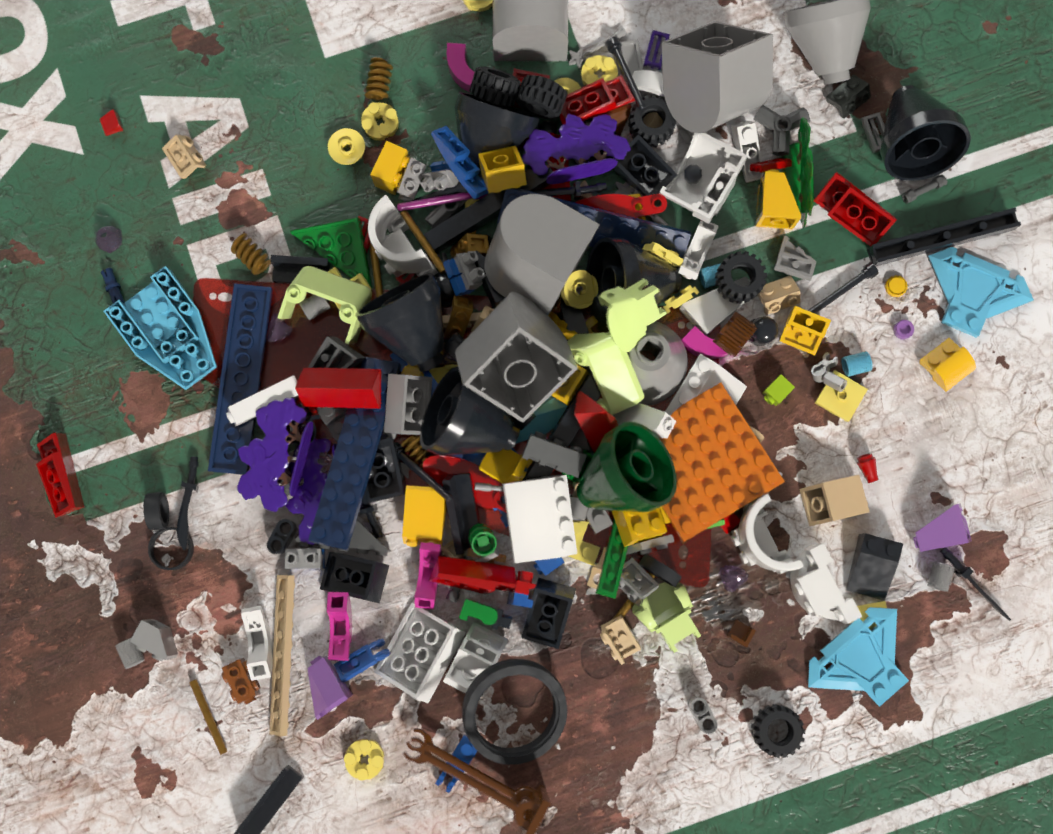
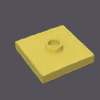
M834 370L832 373L847 380L846 387L842 392H839L825 384L815 404L849 422L868 389Z

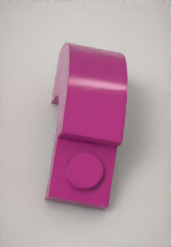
M447 43V62L450 74L461 88L470 92L474 71L466 64V44Z
M696 326L681 340L685 349L695 356L702 354L709 359H717L729 355L713 342L714 339L705 336Z
M421 542L419 574L415 592L416 608L434 610L438 583L431 582L429 579L438 556H441L442 549L439 544L432 542Z
M328 592L326 611L330 620L329 661H349L350 643L352 641L350 596L348 592Z

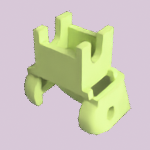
M645 279L640 280L625 290L620 287L608 289L598 297L602 306H608L606 317L609 333L617 347L624 352H630L646 336V326L667 314L664 309L657 307L654 295L659 292L657 287L652 285L642 290L643 287L648 285V281Z
M666 582L660 583L658 589L643 600L642 605L637 606L634 603L632 607V613L648 631L660 633L669 649L674 653L678 651L675 644L690 634L697 638L701 636L688 615L691 613L690 608L693 605L682 583H678L676 587Z

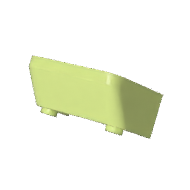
M312 266L303 267L286 290L278 318L291 319L296 303H301L308 292L341 304L339 316L342 321L351 324L345 343H357L362 327L355 314L371 301V289L365 285Z
M609 332L576 334L567 341L576 363L590 367L603 397L596 403L606 409L609 414L614 415L637 405L643 400L644 393L627 352L617 347Z

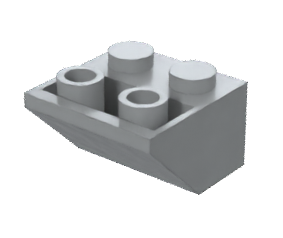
M155 619L141 620L130 640L131 643L135 644L134 648L142 652L148 651L152 653V657L159 661L176 658L178 652L171 628Z

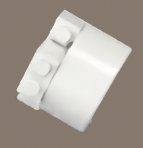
M694 133L687 154L676 172L678 175L666 187H662L660 194L692 211L693 216L709 224L713 216H717L734 187L737 175L746 162L747 154L706 133ZM689 165H698L702 169V178L696 184H689L684 179V170Z
M383 196L371 211L368 221V234L380 260L384 259L387 263L384 267L390 275L394 274L396 277L405 273H416L417 276L429 273L437 274L438 271L426 253L424 254L422 249L415 251L404 234L410 228L388 196ZM387 229L391 234L386 235Z
M762 495L744 506L739 528L731 531V540L735 547H739L741 551L739 556L743 564L747 563L748 566L757 564L760 567L777 572V574H783L787 571L804 567L801 560L793 562L791 557L787 558L786 550L778 552L775 542L764 520L761 518L768 515L763 507L771 501L769 495Z
M814 544L806 547L795 559V561L801 560L804 567L791 570L790 573L791 589L799 605L812 616L838 620L844 624H849L861 618L862 615L853 598L844 600L827 567V564L833 562V559L825 544ZM809 565L815 567L814 570L807 573ZM836 607V610L829 611L830 609Z

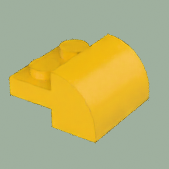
M794 306L786 320V325L779 341L815 355L831 320Z
M947 338L930 351L919 362L945 392L976 369L975 361L969 351L964 346L960 348L950 338Z

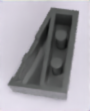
M327 336L308 368L354 369L366 358L339 338Z
M538 431L535 434L530 433L522 458L526 460L531 459L539 462L538 464L546 465L557 471L579 477L587 457L583 453L584 449L574 445L572 448L564 446L566 442L554 438V441L546 439L547 435Z

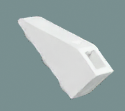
M745 121L731 125L735 148L747 154L746 162L742 167L746 183L761 179L764 174L763 172L750 171L751 163L761 162L755 122Z

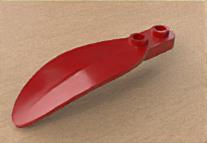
M604 194L575 202L634 218L662 213L667 207V200L661 194L637 198L623 194ZM655 200L661 201L660 207L654 205ZM638 203L643 207L640 211L635 209V205Z
M445 455L430 456L423 461L424 471L442 487V480L448 474L470 473L476 506L498 508L507 513L506 504L502 502L504 491L474 490L475 482L503 486L502 483L479 469V465L461 458Z

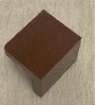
M735 619L726 637L747 647L756 630Z

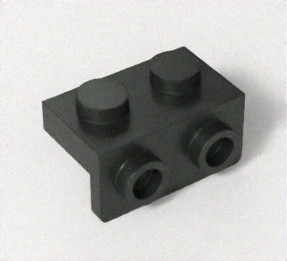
M853 74L849 80H846L828 94L826 101L839 109L840 116L845 119L870 99L869 83Z

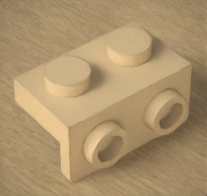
M791 275L765 284L762 291L757 295L764 305L765 315L776 313L800 303V289Z
M622 615L601 625L602 633L600 637L605 645L609 644L613 659H618L621 665L625 663L624 658L641 650L639 642Z

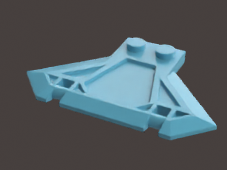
M954 247L928 256L948 302V307L941 323L976 338L979 337L986 319L1034 301L1024 277L1017 275L1015 279L1010 278V271L966 252L962 257L956 255L958 249ZM955 262V263H957V264H959V265H958V267H957V266L952 265V263ZM1005 285L1011 286V289L1006 288Z
M869 607L865 611L868 617L864 621L860 618L853 621L820 650L824 654L820 660H817L815 656L809 660V688L865 691L880 707L909 681L895 666L897 609ZM875 623L876 626L870 630L868 627ZM831 662L832 665L826 669L824 666Z

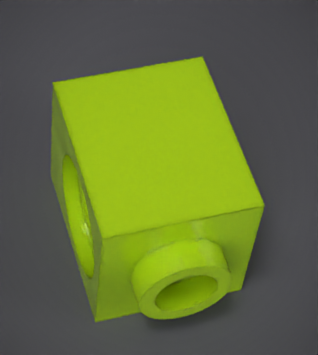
M781 374L762 394L767 403L777 406L795 387Z

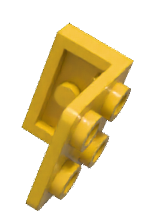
M502 449L500 452L486 453L479 465V469L500 483L506 484L522 481L526 475L525 467L528 469L533 460H526L522 458V454L519 455L512 450Z

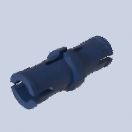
M106 268V272L102 270L101 275L106 284L105 290L109 293L112 303L114 304L118 300L125 303L120 291V283H117L113 269Z

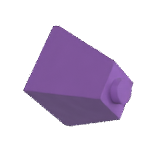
M961 503L955 504L916 532V537H913L915 547L919 548L920 552L972 541L967 520L961 513L963 511Z
M321 656L316 657L310 662L312 666L307 668L314 713L317 720L353 695L346 683L340 680L328 656L323 658Z

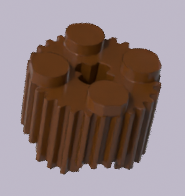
M736 311L713 342L730 356L736 357L757 328L755 324Z

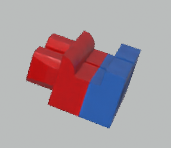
M528 571L517 572L516 588L509 590L507 604L532 608L533 600L528 599L529 589L536 587V584H532L534 573Z

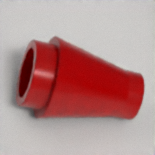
M872 453L857 457V465L865 476L867 483L878 481L876 457H873Z

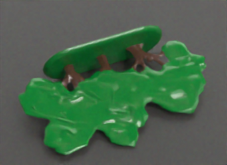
M804 117L800 119L798 130L799 142L789 145V154L783 156V158L792 160V166L784 168V173L799 208L803 229L807 224V214L811 216L814 204V163L812 151L809 148L811 127L808 120Z

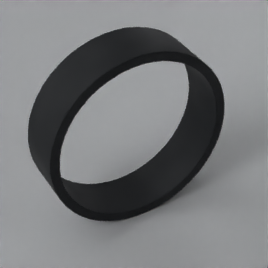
M167 527L160 529L149 541L148 554L150 560L155 566L164 570H177L184 567L193 556L194 544L192 538L188 534L187 542L189 549L185 560L176 567L167 568L156 560L154 544L162 533L168 530H177V528Z
M644 554L639 562V565L673 587H676L682 578L678 573L647 554Z

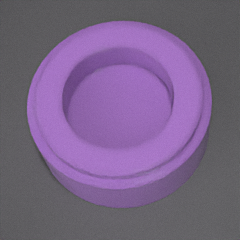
M909 320L897 322L893 329L895 336L903 340L908 339L914 333V325Z

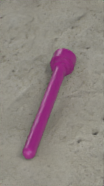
M465 192L400 203L397 205V209L404 211L472 199L473 197ZM485 194V195H483V196H481V197L476 198V200L485 197L487 194Z

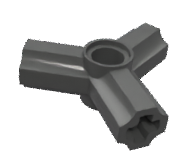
M765 105L761 106L753 119L772 131V154L775 156L789 154L790 132L800 127V119L802 117L806 118L808 123L811 121L809 113L804 107L788 115L780 116ZM778 124L784 125L786 129H780Z

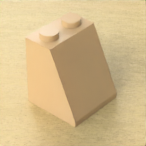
M860 475L799 489L809 527L870 512Z

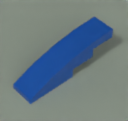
M447 126L432 131L431 135L448 166L473 199L487 194L486 184L478 175L480 169L468 157L470 150Z

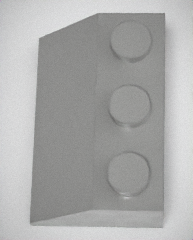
M388 374L385 433L420 435L423 417L431 399L432 377Z

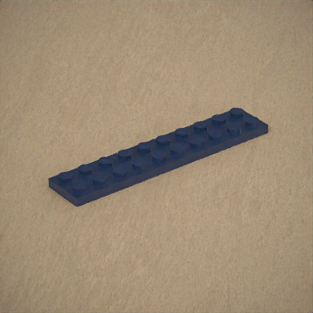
M520 188L506 189L497 224H499L507 205L514 199L524 195L539 193ZM552 197L600 224L588 245L590 247H594L602 238H624L641 248L645 244L655 242L667 250L677 252L680 258H684L692 235L690 231Z
M234 284L209 458V472L244 475L249 470V465L241 461L238 448L244 445L248 446L250 441L253 440L256 417L235 426L234 423L231 424L226 413L229 406L259 392L273 293L272 287Z
M365 357L366 359L361 363L360 369H381V408H348L308 539L312 543L344 550L349 548L385 424L388 374H399L401 364L398 362Z

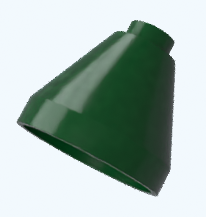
M636 422L622 423L607 432L580 479V484L577 486V496L585 507L597 510L654 511L669 503L674 497L677 486L674 463L663 442L649 428Z

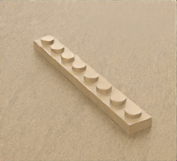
M277 575L269 730V734L275 736H287V729L289 727L288 709L290 706L289 689L291 686L290 668L292 665L291 648L295 575Z

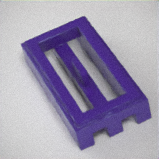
M652 30L643 64L644 67L650 66L652 69L655 67L661 71L662 53L659 63L655 62L662 37L665 38V41L669 40L670 34ZM655 35H656V36H658V40H657V43H656V47H655L653 59H652V62H651V61H648V60H649V56H650L652 44H653V41H654V37H655Z

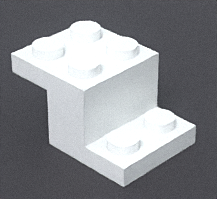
M473 622L443 682L466 693L472 681L483 670L498 662L508 639Z

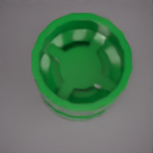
M476 524L469 530L468 539L473 551L477 555L488 556L494 552L497 540L492 529L487 524Z

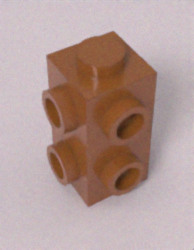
M241 658L222 667V678L225 683H229L232 699L237 701L238 704L244 702L245 705L255 701V696L260 694V684L258 680L251 681L247 660L245 661L244 658Z

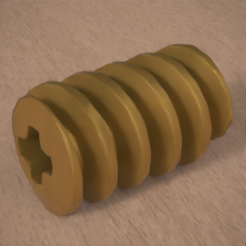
M371 58L365 97L371 100L388 98L389 95L384 91H389L390 88L385 84L391 83L388 77L392 76V73L389 71L393 69V66L382 58Z
M243 233L234 240L231 252L236 254V257L241 259V262L246 264V267L254 275H258L270 266L271 259L266 261L268 255L263 254L261 256L263 250L261 248L256 250L258 246L256 243L250 245L253 240L251 238L246 239L247 234Z
M413 435L401 444L403 447L407 446L405 452H412L409 458L416 459L414 462L420 465L422 469L423 461L426 458L436 456V454L430 455V451L422 448L420 436Z

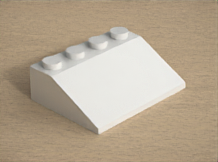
M700 354L665 412L671 415L680 406L719 383L723 384L736 405L747 386L720 365Z
M551 475L503 484L514 563L560 558L577 554L567 475Z
M412 602L387 647L390 655L378 663L374 672L416 700L429 703L466 632L426 609L416 608L415 603Z

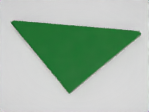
M357 217L290 231L293 236H296L312 250L322 255L323 258H328L330 263L337 266L349 277L353 278L362 273L372 289L360 218Z

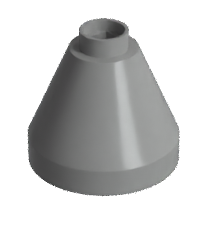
M830 0L783 12L786 29L816 75H823L824 84H832L850 79L849 69L854 68L871 10L870 0Z
M657 321L646 326V336L630 352H627L644 393V398L639 403L646 406L661 403L671 397L684 381L688 366L687 352L680 337L671 328ZM640 351H649L656 359L650 361L641 355Z

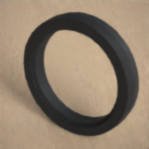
M508 659L495 663L483 670L472 681L466 691L462 704L464 730L474 748L491 761L500 764L516 765L535 760L552 748L564 730L567 720V701L563 688L548 669L534 661ZM527 675L542 681L549 688L553 699L552 716L542 734L532 742L514 748L499 747L484 739L477 729L475 717L477 705L484 692L492 684L508 676Z

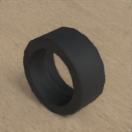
M163 492L147 493L145 495L143 513L146 526L150 530L168 527L169 505L167 497Z

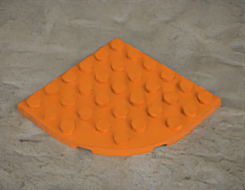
M722 383L689 400L670 415L676 420L668 438H659L672 458L677 477L674 497L669 503L662 506V509L682 542L687 541L785 482Z

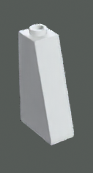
M747 277L734 281L740 286L750 285V279ZM717 289L685 302L679 310L694 327L696 326L707 336L743 306L745 302L743 301L741 304H737L736 300L733 303L729 302L730 298L724 299L722 297L724 294L722 292L718 293Z
M293 375L229 406L226 413L229 422L238 426L255 418L258 409L267 406L274 400L283 401L285 398H298L299 396L295 389L297 384L295 376Z
M640 403L612 415L617 419L618 426L625 422L640 423L649 428L659 438H668L676 423V420L666 412Z

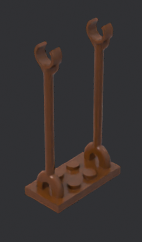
M414 728V732L423 735L424 742L417 737H411V742H418L421 745L419 747L412 746L409 741L406 742L409 749L421 753L417 757H412L404 751L403 755L407 760L417 764L430 763L512 809L513 819L521 828L522 834L536 833L551 805L546 787L538 784L536 790L528 786L513 790L435 746L429 734L420 728ZM443 760H445V761L451 763L452 765L458 767L459 769L465 771L466 773L472 775L473 777H475V778L481 780L482 782L488 784L489 786L495 788L496 790H498V791L504 793L505 795L511 797V799L508 798V797H506V796H504L503 794H501V793L495 791L494 789L488 787L487 785L481 783L480 781L474 779L473 777H471V776L465 774L464 772L458 770L457 768L451 766L450 764L444 762ZM522 797H529L528 799L521 800Z

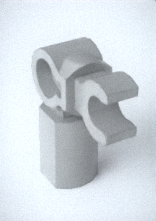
M826 352L823 355V361L814 365L811 369L813 380L815 382H823L827 386L842 392L847 385V380L829 372L830 368L838 364V358L835 356L833 360L829 361L830 354Z

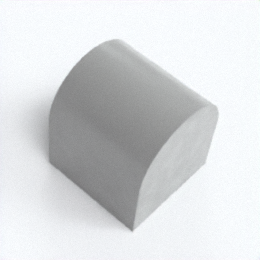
M493 0L494 61H567L568 0Z
M714 21L662 42L664 97L674 119L690 132L704 133L762 106L769 98L772 90L773 34Z
M529 194L518 197L507 205L501 216L485 257L484 267L486 276L492 287L505 298L511 292L521 294L549 315L561 295L566 281L572 271L578 266L600 224L549 196Z
M515 292L509 293L455 351L463 385L521 422H524L578 369L568 342L559 327L535 303Z

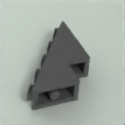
M358 519L356 520L349 548L357 549L356 553L368 554V550L376 551V555L387 556L390 550ZM299 536L295 539L299 542V546L310 547V544L302 542ZM318 544V548L330 549V546ZM337 548V550L349 552V548L348 550Z

